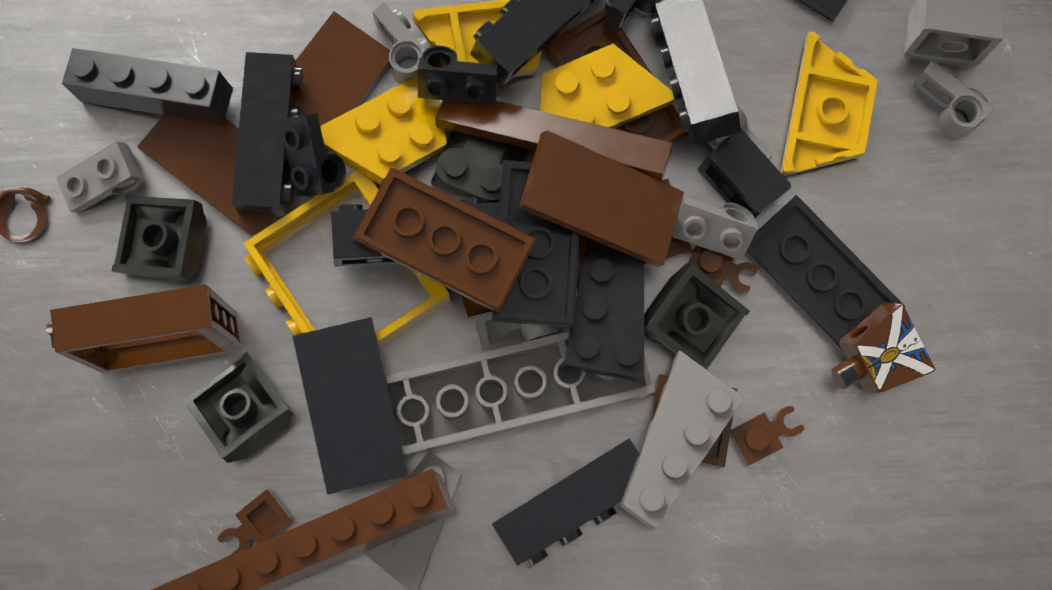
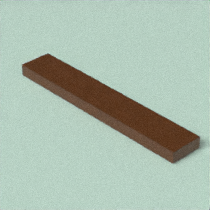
M443 100L435 118L436 127L536 151L541 133L548 130L661 182L673 146L671 142L497 100L496 104Z

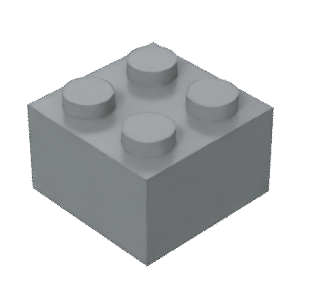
M917 0L908 13L904 54L979 65L1003 40L1007 0Z

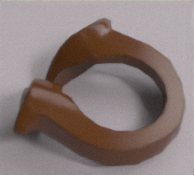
M30 187L6 188L0 192V234L2 237L11 242L22 244L37 238L46 226L45 203L50 200V196ZM16 194L23 195L26 202L30 203L31 208L37 215L35 228L32 232L23 236L12 234L7 226V219L12 210Z

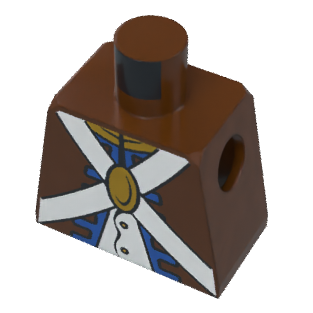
M884 302L840 339L839 345L847 360L832 368L831 372L834 380L842 389H846L859 382L864 390L880 393L928 375L936 369L904 305Z

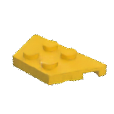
M510 0L413 10L412 19L431 46L442 45L453 49L457 54V61L479 63L470 54L476 41L473 35L487 21H490L492 24L502 17L500 11ZM542 52L536 55L514 77L535 74Z
M810 31L806 36L780 171L784 176L862 157L866 150L878 79L866 70L857 68L852 63V60L842 52L835 53L819 41L820 36Z
M614 44L542 74L540 111L613 129L677 101L674 100L673 93L667 86Z
M418 76L321 125L324 146L339 155L345 165L361 170L364 176L382 185L391 167L404 173L444 151L447 145L444 128L436 127L435 121L440 108V100L418 98Z

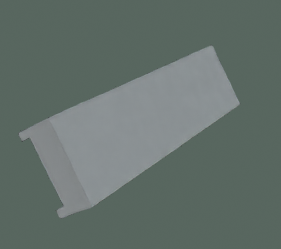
M570 331L387 375V384L404 457L654 396L655 389L650 379L645 356L642 382L564 368V360Z

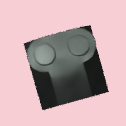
M452 131L443 153L437 160L431 184L464 198H481L483 203L499 202L503 160L524 162L529 149Z
M126 195V207L115 263L112 265L111 271L122 274L167 278L175 282L190 280L197 273L200 265L207 227L203 205L191 199Z
M686 263L669 278L644 314V330L651 339L659 341L676 354L680 350L708 370V367L736 327L750 311L693 264Z
M245 352L242 358L191 396H186L182 399L222 459L227 463L243 460L251 456L280 434L288 426L293 415L288 404L281 398L248 352Z

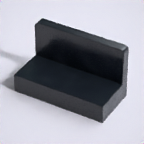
M741 130L742 132L733 134L710 152L698 170L727 202L745 207L753 214L756 220L771 204L791 188V183L749 136Z

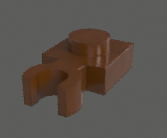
M695 245L688 264H693L720 287L725 280L729 282L735 292L740 294H747L751 287L740 282L739 273L746 272L754 276L758 270L751 263L743 262L737 265L731 262L733 257Z
M793 406L780 409L775 414L772 422L769 421L764 412L731 429L730 437L746 467L784 448L778 437H793L805 429L803 425H799L794 429L785 426L784 417L794 411Z
M266 489L235 515L242 525L238 528H228L222 531L217 540L220 543H224L231 536L237 537L240 544L239 548L232 553L235 554L249 548L250 541L253 539L260 543L276 536L294 520L272 492Z

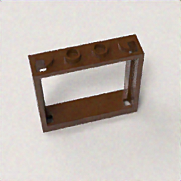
M206 284L50 310L52 323H47L46 334L51 336L52 348H55V353L101 373L242 350L237 311Z

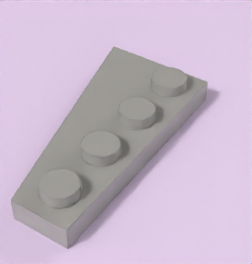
M680 350L676 353L673 360L672 369L660 395V401L654 418L647 430L644 445L639 457H637L620 503V507L652 530L658 527L745 398Z

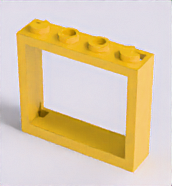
M359 169L346 176L344 183L339 188L334 189V192L315 196L243 243L250 253L244 257L248 266L256 277L263 273L271 285L265 289V292L277 309L284 306L292 317L286 321V324L294 335L314 331L315 328L266 256V253L359 193L370 207L379 189L373 180L364 176L363 172ZM413 271L429 295V298L376 332L379 348L449 303L451 298L446 288Z

